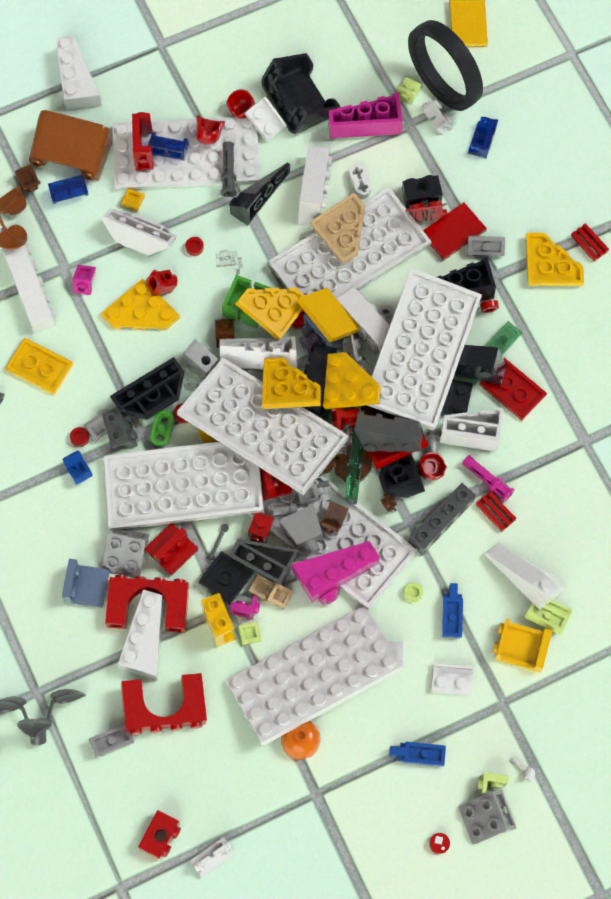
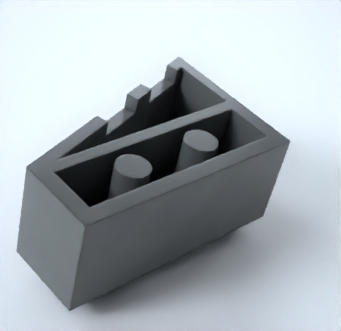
M358 411L355 432L364 451H420L423 429L419 421L395 417L392 420L382 418V414H376L375 417L364 415L365 411Z
M237 539L229 556L272 581L283 585L292 569V564L297 561L302 551Z

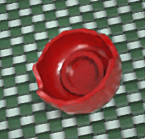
M243 89L233 91L226 102L230 113L238 119L246 118L247 116L244 113L255 104L252 95Z
M434 452L423 454L417 465L419 474L429 481H435L443 477L447 468L443 458Z

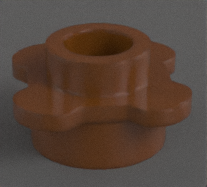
M383 494L384 498L380 501L388 512L392 510L397 511L395 507L397 503L391 495L388 497L386 494Z

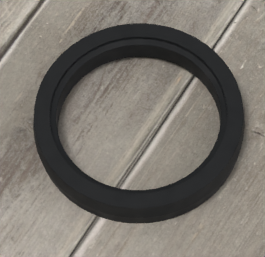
M427 20L410 32L408 37L410 57L418 75L430 92L444 105L456 111H464L473 106L482 97L483 81L478 65L464 42L449 27L435 20ZM425 36L438 42L452 57L464 80L466 95L455 91L437 72L428 55Z

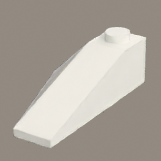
M501 544L496 545L485 554L539 610L567 589L553 573Z

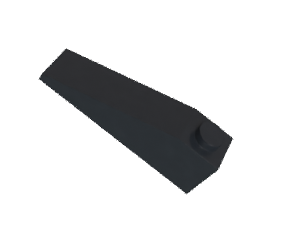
M288 162L240 192L237 197L230 201V214L248 226L290 174V164Z
M412 453L380 468L379 480L384 494L408 498L425 492Z

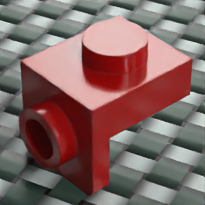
M255 513L248 530L250 540L266 544L274 517L263 513Z

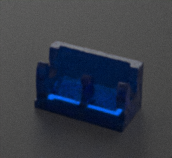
M480 118L468 154L487 159L497 129L498 119Z
M152 132L148 146L152 148V155L185 161L189 141L188 138H184L181 141L156 135V132Z
M83 175L48 183L53 204L89 195Z

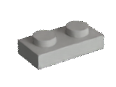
M468 236L467 255L504 256L505 237Z
M124 724L89 738V742L95 757L99 758L134 744V739L130 732L125 733Z

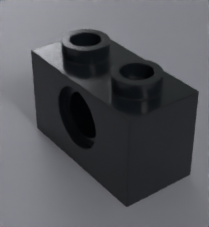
M427 175L423 178H409L402 181L401 190L406 209L416 203H423L425 206L432 201H442L443 193L438 175ZM418 189H424L425 191L420 192Z

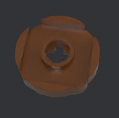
M345 446L340 449L334 458L336 459L333 467L335 474L349 484H356L365 480L372 468L371 457L361 446ZM351 460L358 463L354 469L347 465Z

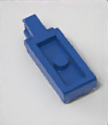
M450 583L449 594L444 593L442 637L462 638L463 598L462 594H458V583Z
M406 741L405 743H400V747L390 746L389 756L399 757L400 762L439 767L445 766V745Z

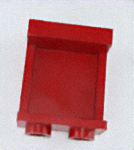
M138 112L132 114L135 170H154L151 146H142V135L153 134L150 113Z

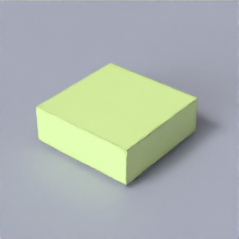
M257 621L238 625L242 646L262 642Z

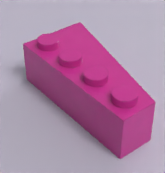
M399 92L393 93L392 96L386 98L385 96L378 97L377 100L371 102L366 100L356 106L348 105L329 110L328 127L330 138L395 135L402 133L403 120Z
M368 541L293 563L291 571L313 603L334 588L342 586L379 564L380 556L371 542Z

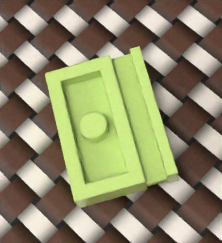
M554 600L541 610L532 603L525 618L561 635L573 610Z

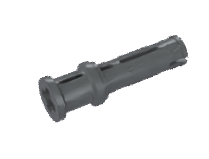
M227 141L222 144L223 174L220 176L222 181L220 194L224 197H233L237 194L235 189L237 177L234 174V144Z

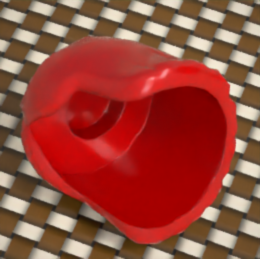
M196 115V139L202 144H215L221 136L225 121L208 120L200 117V115Z

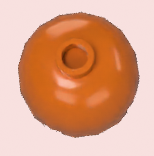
M311 721L281 736V745L284 752L296 760L312 757L318 751L321 743L320 732Z

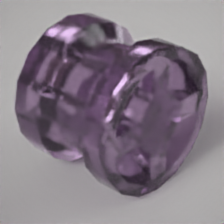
M312 330L306 336L298 338L300 345L307 354L315 348V344L321 345L318 336Z

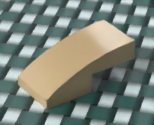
M257 574L248 593L258 596L259 599L274 606L285 609L293 591Z

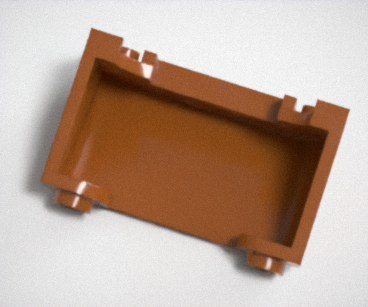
M42 110L37 120L29 162L36 167L45 166L48 161L79 169L86 180L99 181L112 146L110 130L102 124Z

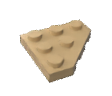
M352 193L310 221V226L342 265L358 256L365 205L355 193Z

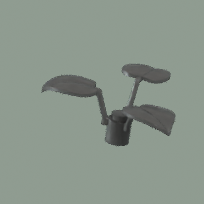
M60 689L51 693L50 697L52 700L46 718L28 719L23 706L26 704V700L16 696L0 699V712L21 710L24 719L17 723V727L30 737L32 745H42L47 742L46 730H49V727L52 726L50 717L54 704L56 702L61 704L69 703L84 696L86 697V694L74 689Z

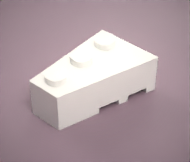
M503 408L487 412L486 410H481L479 413L472 414L466 412L444 415L440 443L497 452Z

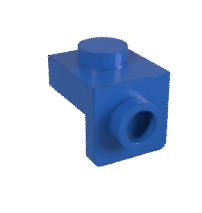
M79 450L62 459L76 485L93 476Z

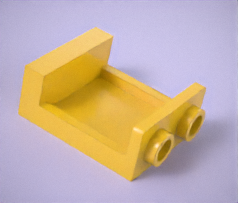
M217 593L202 599V612L217 648L235 641L233 634L234 626L221 595Z
M506 618L504 624L500 623L497 634L501 636L499 642L496 641L493 648V653L496 654L494 660L541 673L552 630H536L509 622L510 619Z

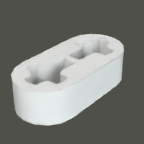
M354 165L350 168L349 173L351 184L355 194L361 199H366L371 194V184L367 172L362 165ZM356 171L360 174V179L355 174ZM361 184L363 185V188L366 189V192L360 190Z

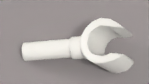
M514 757L511 761L521 770L525 771L522 777L532 782L535 778V770L525 766Z

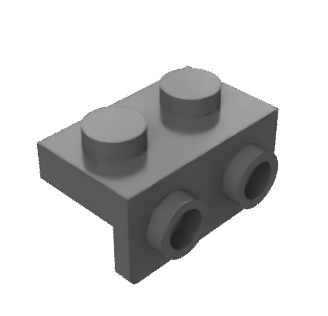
M117 407L102 413L112 448L125 445L132 449L138 446L136 441L138 436L132 427L131 422L133 419L131 415L120 413Z

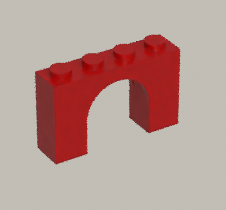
M115 575V577H110L105 619L107 628L127 629L129 605L137 595L146 590L162 595L166 602V632L186 633L189 582H185L184 579L166 581L165 578L156 577L154 580L146 579L143 576L127 578L124 575Z
M202 673L181 675L182 706L175 714L167 717L154 715L147 709L144 703L141 679L121 681L125 733L130 732V735H140L142 731L149 730L150 733L162 732V729L168 728L171 731H179L187 726H191V729L202 728L207 722Z

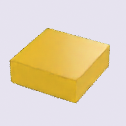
M128 188L121 201V206L138 212L144 201L145 194Z

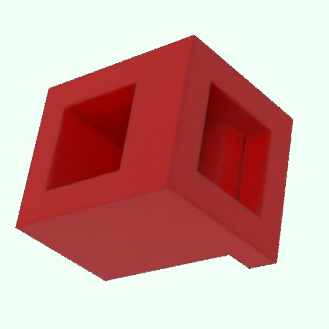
M153 270L146 279V283L153 296L172 293L178 282L177 276L172 274L170 270Z

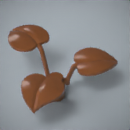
M20 186L0 198V215L1 212L3 214L16 215L26 208L27 201ZM0 216V224L4 230L0 233V247L11 250L24 246L27 242L25 229L20 225H12L7 229Z

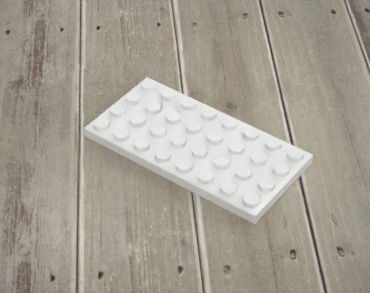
M237 117L205 118L214 121H225L219 140L215 144L206 145L196 139V119L151 121L153 134L142 135V146H151L154 170H135L132 122L112 123L115 191H127L128 188L132 190L221 186L220 176L223 174L222 144L227 141L234 144V174L237 177L235 185L254 184L260 180L257 130L247 117L243 119H238Z
M388 187L364 202L365 212L358 256L345 265L340 263L316 232L270 259L268 265L286 289L297 288L304 295L328 288L335 298H338L353 287L357 290L363 288L429 247L431 240L411 214L405 212L406 208Z
M411 268L371 376L381 386L380 404L368 406L399 418L419 421L421 426L434 431L482 294Z
M222 358L178 409L177 415L304 495L344 446L349 436L303 407L263 409V382L225 358Z
M221 442L104 456L109 530L264 512L260 467Z
M322 475L316 479V484L318 485L322 481L329 480ZM330 481L329 485L331 486L332 493L318 495L319 501L300 504L298 493L293 488L291 494L263 501L264 512L262 513L274 517L273 505H285L292 502V504L296 503L297 511L313 504L319 524L323 520L331 501L349 508L339 532L329 533L320 525L322 539L316 541L320 548L319 552L309 555L306 547L299 549L302 551L299 556L307 560L370 541L380 556L379 564L339 587L362 606H365L367 610L372 607L417 553L416 548ZM254 513V514H248V515L253 518L254 515H255V513ZM286 516L274 518L270 532L289 548L296 549L279 525V519Z
M363 606L225 681L262 746L402 671L404 666L366 607Z

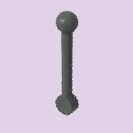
M227 524L221 526V533L211 553L207 555V559L210 561L214 560V554L224 533L229 530Z

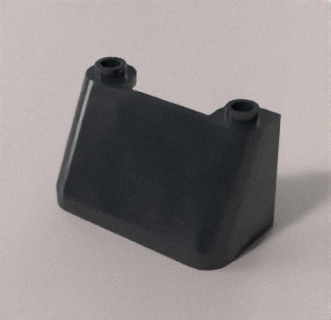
M307 53L274 58L261 80L264 91L292 134L301 133L328 120L329 110L340 108L339 103L334 98L325 101L312 81L310 74L313 70V62Z

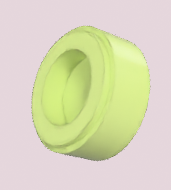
M409 583L404 588L403 596L407 602L417 603L423 596V589L418 583Z

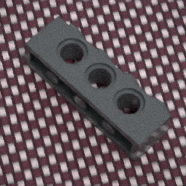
M461 483L410 535L408 543L423 556L474 503L476 494Z

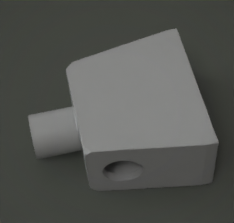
M194 339L183 352L180 363L202 379H205L215 368L218 358Z
M313 504L279 519L281 529L297 550L306 547L309 555L320 551L316 541L322 539V531Z

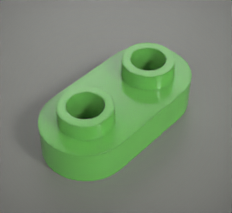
M168 410L159 412L154 419L150 440L152 445L157 448L165 447L171 437L174 416ZM164 419L168 420L166 424H163L161 421ZM158 437L164 438L162 441H157Z

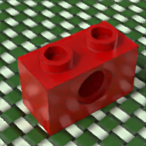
M157 810L138 845L139 850L160 861L163 857L166 858L172 848L169 844L173 838L176 839L181 831V827H179L180 822ZM159 831H164L167 834L164 841H157L155 839Z

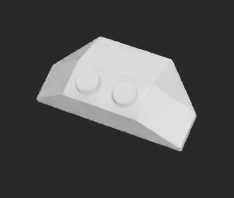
M110 208L102 216V220L115 242L148 256L169 248L177 237L165 226L133 213L116 211Z

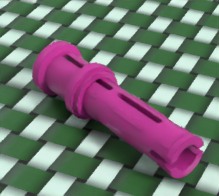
M468 455L462 462L463 466L489 486V491L495 492L500 496L504 503L515 492V489L506 485L501 477L496 478L472 458L471 455Z

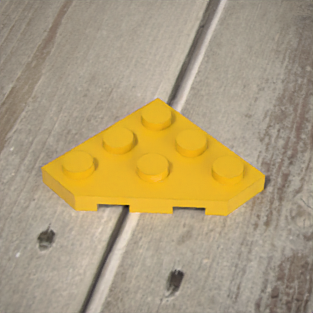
M526 233L528 286L584 285L583 266L578 261L575 262L569 256V253L553 243L547 234Z
M143 278L101 313V316L113 329L132 328L148 330V328L167 330L180 319V315L160 295H152Z
M248 288L235 305L279 341L303 310L297 301L299 297L305 295L297 288H265L264 290Z
M346 352L328 354L323 407L325 409L380 404L381 386Z
M284 358L264 359L263 409L321 406V387L319 384L313 383L307 378V375L299 369L293 368Z

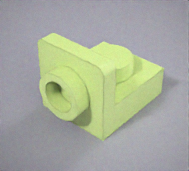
M406 77L402 85L397 88L400 100L413 104L422 88V84Z
M484 772L482 777L478 778L477 789L481 790L480 795L486 794L487 784H490L491 788L502 789L503 786L508 784L509 775Z

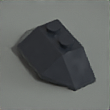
M175 357L110 395V398L120 413L148 420L179 401L185 372Z

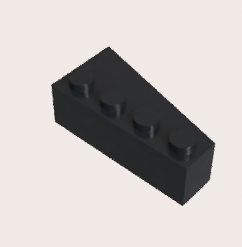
M484 257L476 263H469L462 269H454L447 275L437 276V278L482 294L480 301L492 300L495 297L496 285L488 257Z
M315 344L314 351L309 353L308 362L310 363L309 365L306 364L304 374L313 383L316 382L320 385L321 406L303 408L321 418V414L324 412L323 400L328 354L338 353V348Z
M464 345L454 376L502 385L506 364L498 347Z

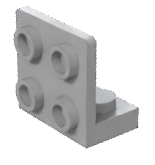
M110 529L107 533L102 568L109 569L110 572L140 576L145 546L149 542L150 534L126 529Z
M502 790L491 791L458 807L472 844H478L501 833L517 829Z

